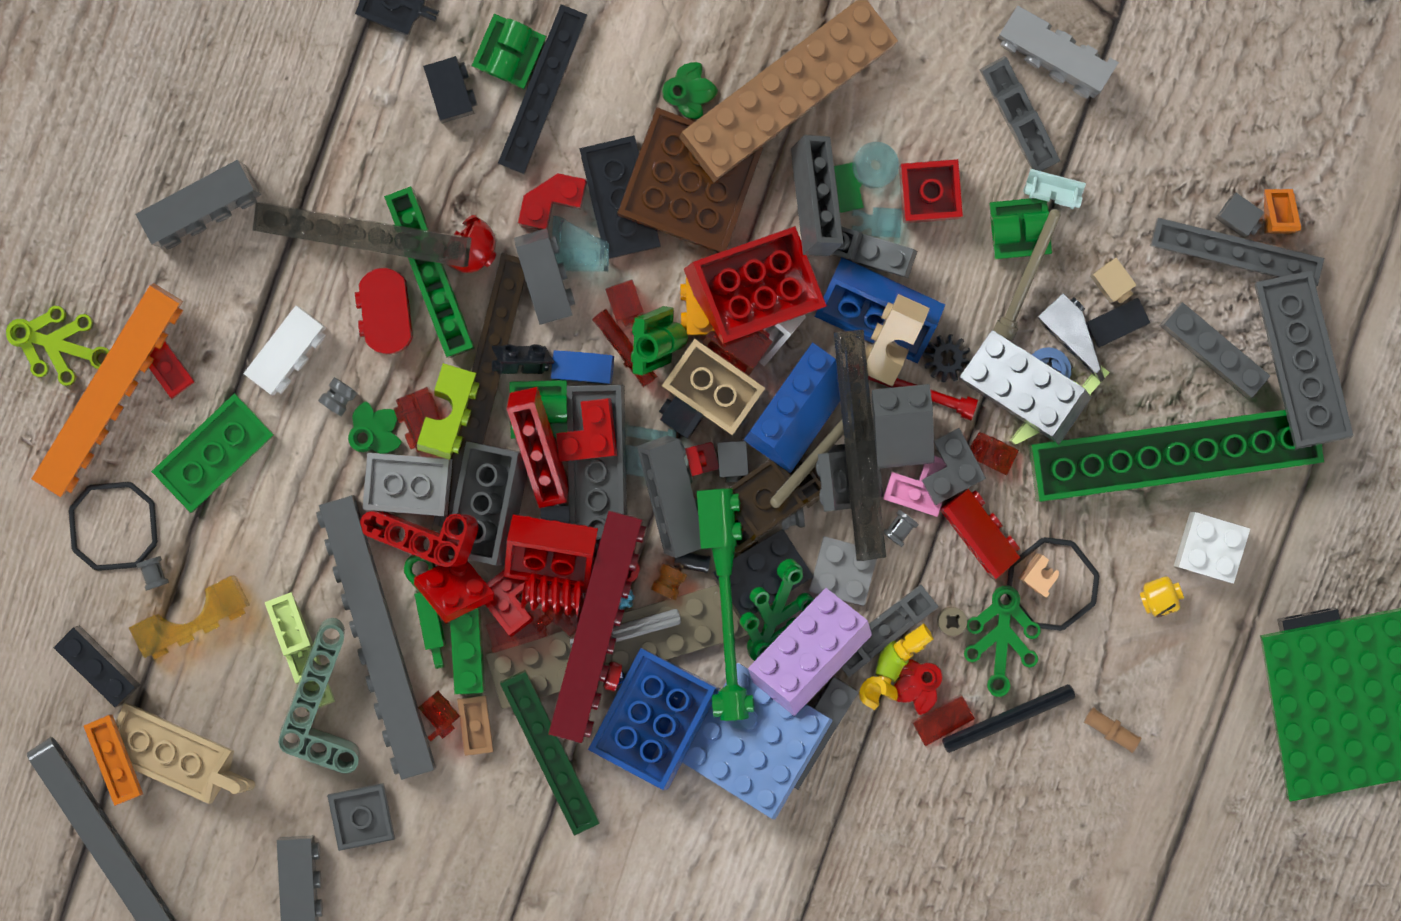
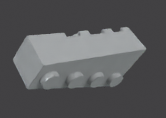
M1017 6L997 39L1002 41L1000 45L1011 53L1015 54L1018 51L1026 56L1024 60L1031 66L1038 69L1042 66L1049 70V76L1057 82L1063 84L1066 81L1074 86L1073 91L1086 99L1089 96L1092 98L1096 97L1102 91L1119 62L1112 58H1109L1107 62L1100 59L1101 56L1098 54V50L1089 45H1081L1080 47L1075 45L1076 40L1073 36L1058 29L1055 33L1050 30L1052 27L1050 23Z

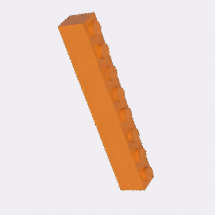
M155 283L149 285L31 478L33 481L59 497H62L67 491L69 493L73 492L80 480L76 477L81 467L87 469L95 456L91 453L95 444L101 445L107 437L109 430L105 429L111 419L116 421L123 411L124 406L120 404L125 395L128 397L132 396L139 384L135 381L140 371L145 373L154 360L150 357L154 348L160 349L169 334L165 333L168 325L170 323L175 325L184 310L180 308L183 303L181 299Z

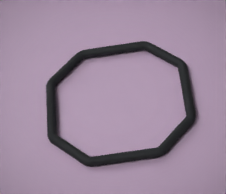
M132 482L89 485L69 507L71 549L94 570L136 568V564L143 562L157 546L155 503ZM129 487L149 504L152 543L136 562L96 565L77 548L74 510L91 490Z
M1044 537L1020 554V558L1009 567L1007 585L1012 586L1014 567L1042 544L1050 543L1071 546L1094 575L1091 602L1062 625L1038 623L1040 629L1062 631L1095 606L1100 576L1096 568L1075 542ZM1019 604V607L1024 611V613L1029 617V619L1031 621H1034L1027 613V611L1023 608V606Z

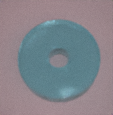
M882 142L865 144L855 153L852 161V170L855 178L865 187L873 189L882 188L892 182L899 169V160L895 151L889 145ZM873 160L879 162V170H874L871 167Z

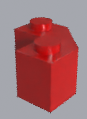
M557 173L523 196L520 210L519 226L537 230L547 228L548 230L553 204L581 210L587 185L586 179Z

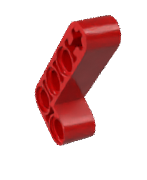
M370 511L365 513L360 520L362 532L366 536L443 567L463 566L469 558L478 532L477 520L467 514H452L448 516L440 533L387 512ZM462 520L464 530L460 534L457 527L458 523ZM376 523L387 527L386 529H379ZM401 528L405 530V537L402 541L399 538ZM426 538L430 541V547L427 551L423 545ZM451 547L455 552V557L452 561L448 556Z

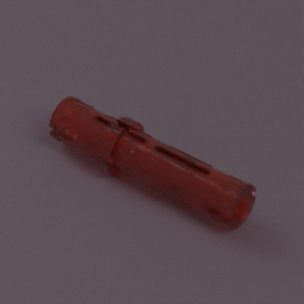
M604 309L592 321L599 327L613 348L621 356L625 368L629 367L633 373L631 354L634 346L614 321L608 310ZM653 371L645 375L634 374L643 388L658 377Z

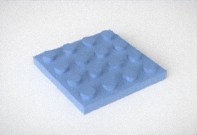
M737 663L738 685L747 689V695L754 696L755 711L749 712L748 719L721 721L720 717L713 716V708L711 707L682 763L766 816L776 820L833 720L808 704L793 716L753 683L747 667Z

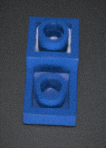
M553 350L554 364H552L551 379L612 384L615 356Z

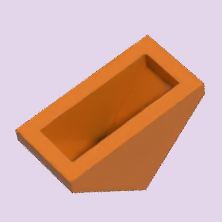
M1265 189L1264 234H1293L1300 231L1301 224L1293 189Z

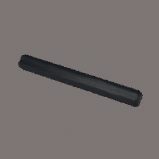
M1069 684L943 738V746L948 753H951L1071 701L1076 697L1075 692Z

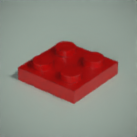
M468 561L460 567H443L439 565L414 577L416 588L445 623L492 601L494 598V592Z

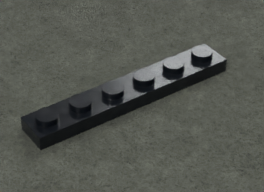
M560 5L499 158L498 165L525 175L588 17L587 14L565 5Z

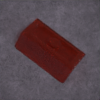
M960 694L911 722L924 746H927L975 718L963 695Z

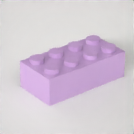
M825 588L748 668L753 683L795 716L872 636L868 620Z

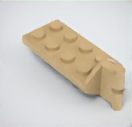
M129 703L123 704L116 725L135 771L208 804L214 801L221 788L230 791L232 794L254 789L255 782L230 771L234 750Z

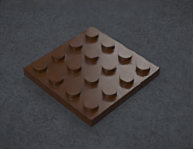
M656 107L617 215L716 253L727 250L763 147H760L717 181L713 182L679 138L682 131L695 121Z

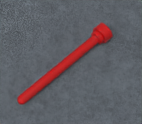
M852 362L845 365L847 373L890 388L917 385L896 378L893 386H890L862 373L863 366ZM930 389L932 402L955 409L956 413L961 414L960 418L972 420L978 399L970 396L958 399Z

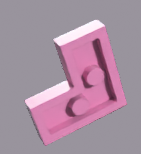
M934 456V463L924 464L919 481L891 472L883 499L938 517L942 502L934 505L921 480L945 468L946 465L943 459Z

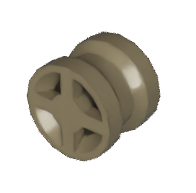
M951 606L940 611L937 623L942 632L950 636H956L965 630L967 618L963 611Z

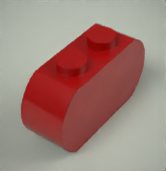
M377 268L368 272L359 283V292H355L356 308L362 309L363 320H358L360 337H365L366 344L376 352L388 355L400 353L413 340L407 281L402 275L388 268Z

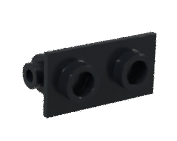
M511 344L492 346V350L497 360L492 361V371L498 374H517L519 365H522V374H543L544 371L549 370V364H554V360L546 346L538 344L530 346H514Z

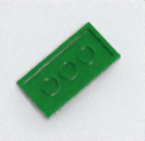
M234 393L151 472L192 513L275 434Z

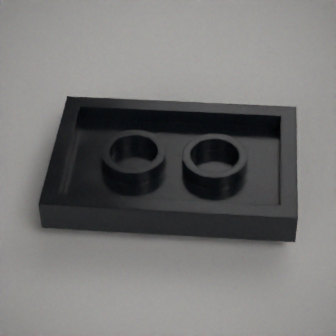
M782 529L733 560L732 575H730L732 608L739 620L747 612H752L753 614L759 612L757 606L750 600V593L753 589L762 587L770 596L769 605L774 602L782 583V579L777 575V569L784 560H795L803 570L801 581L793 585L791 591L814 577L788 535ZM715 570L711 573V576L719 587V576H717Z

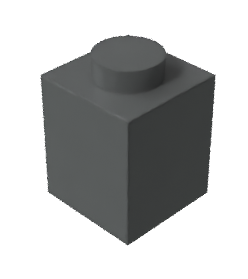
M1234 193L1218 213L1216 219L1244 238L1250 233L1254 235L1264 222L1260 219L1264 212L1238 193Z
M746 442L717 443L720 477H726V482H738L743 476L748 475Z

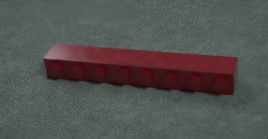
M611 510L608 511L549 735L578 743H583L585 737H591L594 721H591L590 717L592 709L598 710L602 694L597 691L600 681H606L609 666L605 665L607 653L613 655L617 638L612 637L614 627H620L623 619L624 610L620 609L622 598L628 599L632 582L627 581L630 570L635 571L639 554L635 553L637 542L643 543L647 527L642 525L644 519Z

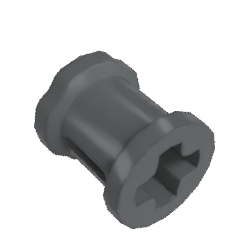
M898 510L896 519L882 533L897 545L903 547L905 538L919 524L907 514Z
M161 556L136 564L137 568H140L146 583V591L169 583V580L164 576L160 564Z

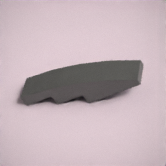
M1003 56L979 69L1031 169L1043 171L1060 162L1037 111L1033 109L1008 58Z

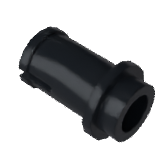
M688 553L675 558L674 567L679 568V571L687 569L707 574L711 556Z

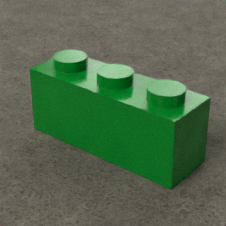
M478 607L450 621L454 694L484 693L485 691L481 608Z

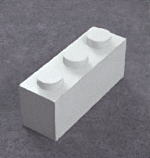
M295 306L243 374L270 395H275L276 392L281 394L290 384L291 380L288 377L293 370L299 371L308 360L306 353L312 346L316 349L326 336L323 331L326 327L302 308Z

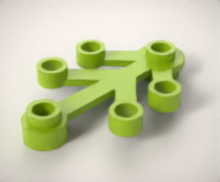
M61 306L50 307L47 313L30 322L25 319L11 321L6 328L7 340L12 345L22 348L31 365V373L36 377H45L49 373V365L47 362L40 360L33 345L35 343L44 346L58 373V381L65 386L73 385L77 376L72 369L68 368L60 351L90 360L91 365L96 369H99L101 366L98 356L101 353L107 355L110 351L106 347L90 349L64 341V339L79 331H89L93 327V319L86 314L78 315L75 321L48 335L36 332L51 322L61 323L65 320L66 311ZM55 309L61 311V317L57 320L52 317V312ZM83 317H86L89 321L86 328H82L79 325V321ZM24 328L26 335L20 339L17 337V330ZM39 363L43 364L45 368L42 374H38L35 371V367ZM65 372H70L72 379L66 383L63 381L62 376Z

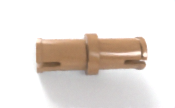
M1094 707L1083 722L1104 734L1106 740L1115 741L1131 753L1135 751L1142 739L1121 726L1119 720L1113 721Z

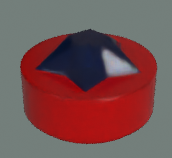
M611 661L608 664L609 671L606 681L603 682L604 689L615 691L617 686L623 683L624 673L621 663Z

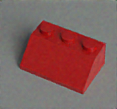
M965 489L942 506L940 511L991 578L997 579L1020 558L1017 554L1020 548L1011 536L1005 538L999 530L1003 525L994 513L988 515L982 506L986 503L976 490L971 493L969 489Z
M513 514L507 538L504 577L528 581L533 573L535 574L536 582L539 583L542 576L546 575L548 584H551L554 577L558 578L559 586L563 585L565 579H569L571 588L574 587L578 580L581 582L582 589L587 590L593 569L598 528Z

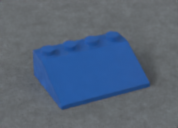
M640 648L588 750L662 790H668L712 706V695L718 694L721 688Z

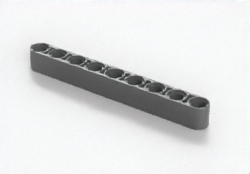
M49 737L28 751L27 757L134 919L136 921H177L58 742L53 737Z

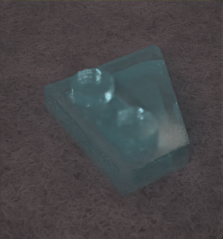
M553 216L552 237H556L560 253L555 254L557 263L563 262L566 271L608 272L609 243L599 237H595L585 229L568 222L561 216Z

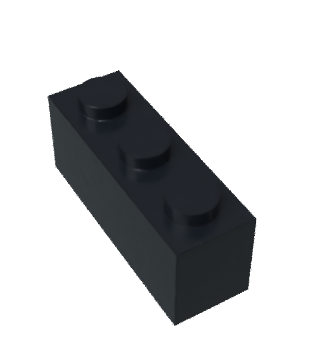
M80 625L73 627L53 647L115 708L122 705L141 685Z

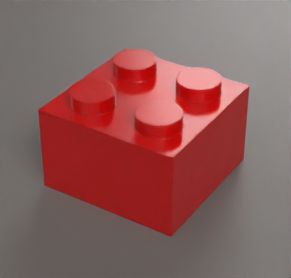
M958 159L900 164L899 176L903 224L955 220L963 217Z

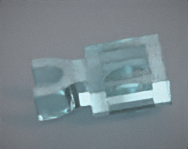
M873 207L872 215H868L862 210H853L852 216H860L863 219V224L861 226H852L851 229L858 232L871 229L872 237L900 238L902 209Z

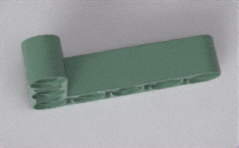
M328 618L319 627L281 727L278 743L280 749L286 754L341 773H350L358 766L359 749L357 745L349 740L311 727L344 642V624L337 618ZM332 628L337 630L340 635L336 639H329L324 635V632ZM317 655H325L328 657L329 663L319 665L314 661V658ZM308 681H315L318 683L319 689L309 691L304 687V684ZM298 707H305L308 709L309 715L299 717L295 714L294 710ZM295 733L300 739L295 743H290L285 739V735ZM315 743H323L327 749L323 752H316L311 746ZM343 752H349L354 758L351 761L345 762L339 758V755Z

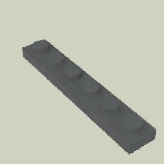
M1162 218L1156 219L1150 243L1151 247L1274 277L1312 271L1316 286L1319 284L1325 259Z

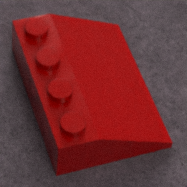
M796 226L699 259L684 268L693 295L722 344L826 307L808 257L803 255L802 242Z

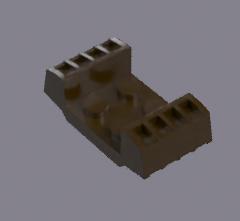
M801 457L791 473L769 459L729 487L733 488V494H739L740 511H734L735 523L741 522L742 540H736L735 552L737 554H742L758 544V538L804 506L810 508L820 500L821 483L811 470L779 507L774 508L770 504L771 498L805 461L803 457Z

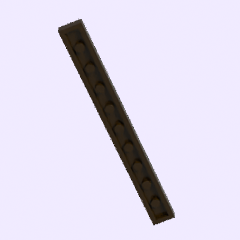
M501 253L472 372L476 373L475 382L480 383L475 400L469 399L467 409L471 410L467 426L461 425L458 436L463 438L458 453L453 452L451 456L452 470L448 516L452 515L466 441L484 444L501 374L492 371V361L497 360L492 346L509 344L525 282L519 257ZM435 516L432 530L441 532L447 517Z

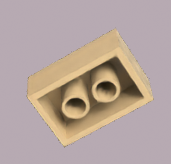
M696 339L693 340L662 385L663 388L701 412L706 418L731 435L737 430L765 389V387Z

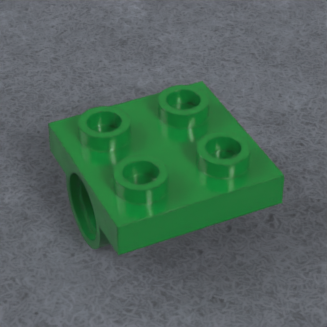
M493 14L471 66L525 89L547 36L534 31L520 22Z
M1028 198L990 202L989 210L994 260L1031 256L1050 213L1047 201ZM1051 240L1044 255L1052 254Z
M662 306L635 318L632 327L634 348L631 354L633 374L645 375L672 363V353L686 345L688 339L687 332L680 323L673 322V307Z
M567 380L509 382L510 393L538 387L554 438H557L556 433L568 432ZM510 421L511 439H516V436H515V433H514V430H513V427H512V424H511V421Z

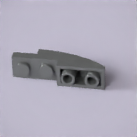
M841 226L843 244L831 255L838 258L843 257L851 262L909 279L918 251Z

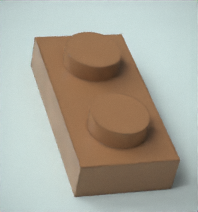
M486 695L458 698L465 756L494 752Z

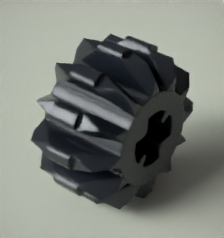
M952 334L948 335L946 344L941 335L937 336L936 340L939 347L929 342L927 346L934 352L923 353L924 358H932V362L924 364V368L929 369L933 366L936 368L930 375L932 378H935L939 372H942L941 382L943 383L947 381L948 373H950L953 381H957L958 376L955 370L962 374L965 368L961 366V363L968 365L971 359L962 357V355L970 352V348L960 351L959 347L963 344L964 340L961 338L953 345L954 337ZM943 351L945 354L948 351L952 352L951 359L954 362L951 366L950 363H947L946 366L941 363L943 357L940 354Z

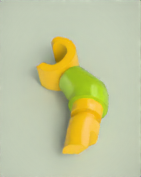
M922 624L906 635L905 640L892 641L881 651L875 675L878 677L872 676L866 679L860 687L859 698L863 704L875 710L879 706L881 694L897 701V689L891 682H896L903 667L909 663V658L914 655L913 652H920L929 642L934 640L925 624Z

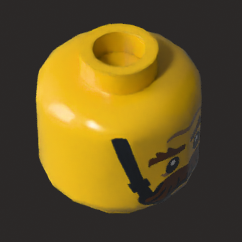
M1167 576L1145 583L1143 586L1144 591L1140 592L1146 613H1152L1157 618L1177 612L1181 606L1179 600L1184 599L1179 582L1173 584L1172 580Z

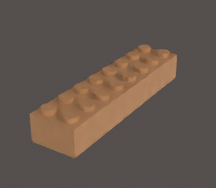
M856 0L682 131L679 138L711 180L715 182L893 48L898 40L868 0Z

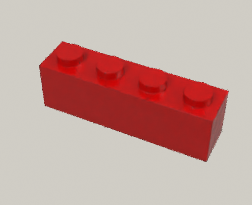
M534 387L511 392L506 409L538 507L542 508L566 503L569 483L563 464L559 462L558 449L539 389Z

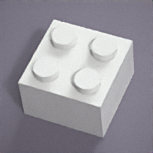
M1190 512L1174 566L1234 584L1250 528L1200 513Z

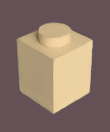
M1117 258L1112 259L1090 275L1109 303L1117 300L1120 304L1133 295L1131 289L1136 286V283Z

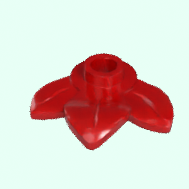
M909 659V663L903 667L899 674L900 679L894 685L898 694L897 702L906 703L913 701L918 715H922L928 712L937 702L936 689L943 681V673L939 666L934 663L920 664L913 659ZM925 672L932 674L933 679L931 682L924 680Z

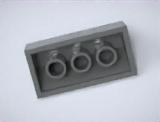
M466 441L452 514L471 515L478 522V532L468 558L469 560L505 566L507 538L513 514L519 515L527 478V470L520 451ZM462 520L458 523L457 527L460 534L464 530ZM451 547L448 555L455 556L454 549Z

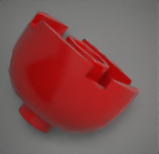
M471 215L462 223L467 227L461 232L456 230L443 255L446 258L443 262L461 273H473L479 271L484 266L489 267L497 256V253L494 252L496 236L492 228L476 215Z

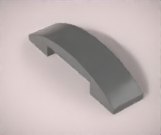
M920 584L869 623L872 636L841 667L848 677L871 661L889 643L895 641L939 607L925 588Z

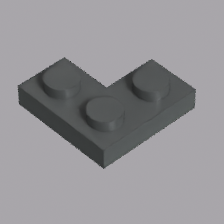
M960 428L934 441L946 467L921 481L934 505H937L986 479Z

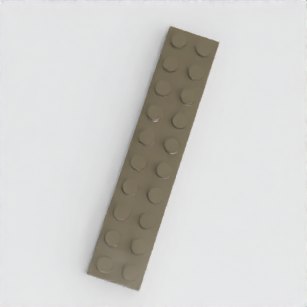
M718 585L624 612L621 624L677 609L680 614L681 623L616 642L613 655L607 653L605 665H608L611 661L621 663V673L629 671L640 648L667 660L723 643L720 588ZM733 610L735 639L747 636V631L740 625V620ZM757 612L754 615L759 619L758 630L761 632L765 623L760 612ZM577 627L485 654L502 709L511 706L501 688L500 681L524 670L527 671L539 698L560 692L571 652L570 639L575 637Z

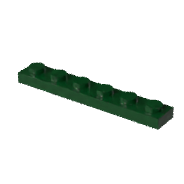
M521 671L500 681L501 688L573 835L575 836L600 824L599 818L559 737L549 735L551 720L527 671Z

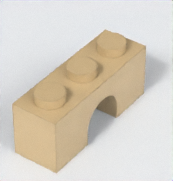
M900 294L897 295L893 304L888 302L881 318L885 319L883 325L879 323L876 325L871 339L875 340L873 346L867 344L861 360L865 361L861 372L893 386L909 351L899 346L894 340H903L913 345L930 308Z

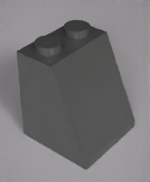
M930 384L872 390L871 421L877 469L934 463L933 406Z

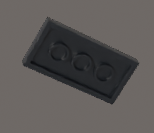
M635 135L579 148L605 260L660 248L657 230L617 215L639 155Z

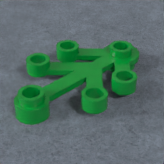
M786 559L778 566L777 575L782 579V583L771 608L768 603L770 596L762 587H757L750 593V600L757 606L765 623L762 632L760 633L758 630L759 619L752 612H747L740 618V625L747 631L750 638L747 642L748 655L754 661L797 617L791 618L786 623V626L774 633L775 628L800 610L804 611L814 600L809 593H802L795 601L784 608L792 586L799 583L803 577L802 567L793 559Z
M1009 585L998 587L993 592L992 604L978 616L970 617L967 620L966 626L970 633L978 634L983 630L984 624L999 613L998 625L976 644L968 645L964 649L965 659L969 662H976L980 659L981 654L996 642L994 674L987 681L989 692L996 697H1002L1010 690V681L1005 676L1008 643L1021 657V662L1024 666L1034 667L1038 662L1036 652L1028 649L1011 629L1010 615L1023 627L1024 635L1029 639H1036L1040 635V626L1038 623L1031 621L1019 607L1020 595L1014 587ZM1002 595H1010L1011 602L1006 605L1002 604L1000 601ZM978 620L980 628L972 630L969 626L971 621ZM1028 626H1036L1037 633L1035 635L1027 634ZM974 648L978 651V655L975 658H969L967 651ZM1028 653L1035 656L1034 662L1030 664L1024 661V656ZM996 679H1001L1004 682V686L1001 689L993 687V682Z

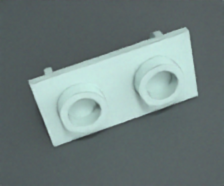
M1030 169L1023 192L1029 195L1031 199L1033 197L1048 202L1052 199L1055 200L1056 204L1074 209V207L1080 208L1082 194L1086 183Z

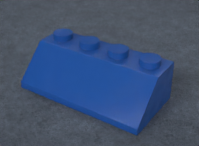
M841 257L823 296L826 307L817 310L814 317L874 344L875 340L871 339L876 325L878 323L883 325L885 319L881 318L887 303L893 304L898 294L930 309L913 345L903 340L894 341L899 346L909 350L906 359L918 364L938 326L945 304Z
M812 342L746 435L744 441L791 473L853 384L833 356Z

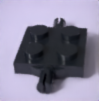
M360 0L355 15L409 36L414 22L420 16L436 22V16H439L440 11L425 6V0Z

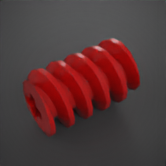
M532 573L528 581L524 583L521 609H524L527 603L530 602L531 610L535 611L541 603L542 611L545 613L552 605L554 614H558L561 608L564 607L566 616H570L573 609H575L576 616L579 617L583 592L581 582L577 580L574 587L571 588L569 579H565L563 585L559 586L558 578L554 577L551 584H548L546 575H543L540 582L537 583L535 574Z

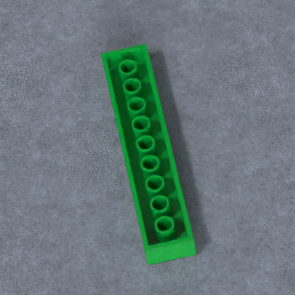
M1285 410L1062 440L1060 444L1053 441L1028 445L1035 498L1038 502L1324 463L1322 444L1295 450Z

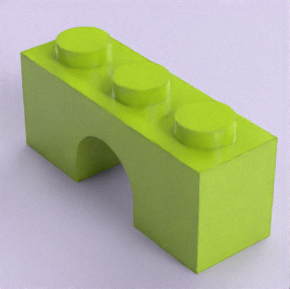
M442 364L434 389V396L448 401L452 407V412L447 418L442 420L425 417L417 442V450L449 460L453 452L458 453L463 438L458 436L461 425L467 426L471 410L467 409L470 398L475 400L480 384L475 382L476 373L448 364Z

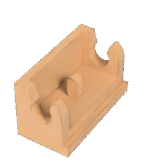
M1036 553L1018 579L1039 595L1047 598L1050 594L1048 592L1059 576V571L1055 570L1053 572L1052 568L1044 569L1049 559Z

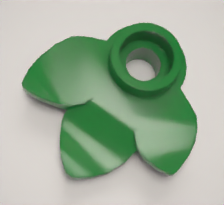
M690 62L679 67L675 77L667 80L662 87L664 100L669 105L677 106L680 113L689 119H700L703 116L701 104L709 102L718 93L715 84L706 78H701L702 64L698 62ZM673 87L680 88V96H676L673 93Z
M367 401L355 409L352 415L354 427L348 435L349 444L354 450L367 452L372 449L379 454H385L394 451L401 445L402 441L392 433L397 422L396 410L382 409L374 412ZM362 432L368 435V441L364 444L358 441V435Z

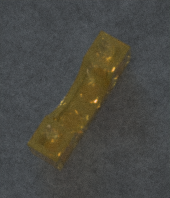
M231 575L205 589L206 599L203 610L197 618L189 623H173L158 613L129 627L143 657L147 658L152 655L154 660L169 653L167 647L178 643L179 647L195 640L194 633L202 629L205 634L220 627L218 621L229 617L230 621L246 614L243 608L250 604L236 576Z

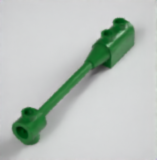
M733 488L698 490L697 502L701 549L712 548L717 576H719L726 686L719 690L718 694L712 695L713 716L720 717L721 721L748 719L749 712L755 711L754 696L747 695V689L738 685L730 580L735 546H737L736 540H742L741 522L735 523L734 511H740L739 494H733Z

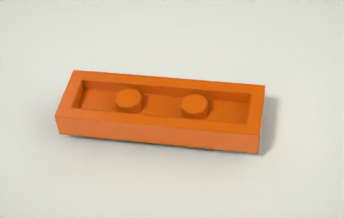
M107 715L84 725L83 727L114 806L143 795L113 715Z

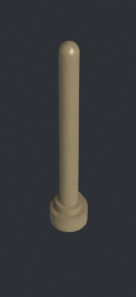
M1057 209L1051 210L1006 315L1002 316L1001 320H997L993 331L1004 338L1014 340L1018 331L1016 327L1018 323L1016 321L1061 216L1060 211Z
M850 401L844 407L841 421L771 498L770 504L772 507H779L811 472L818 461V454L827 453L850 427L859 426L863 422L867 414L860 405Z

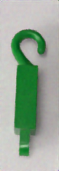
M412 554L405 561L403 569L406 578L416 588L414 585V577L416 575L412 571L413 565L418 561H423L428 565V570L435 568L436 565ZM416 588L418 593H415L414 596L425 650L431 649L435 669L444 668L441 647L445 646L446 642L441 618Z

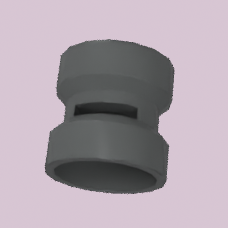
M334 377L329 384L330 390L327 393H323L318 401L342 417L347 410V402L353 400L357 392Z

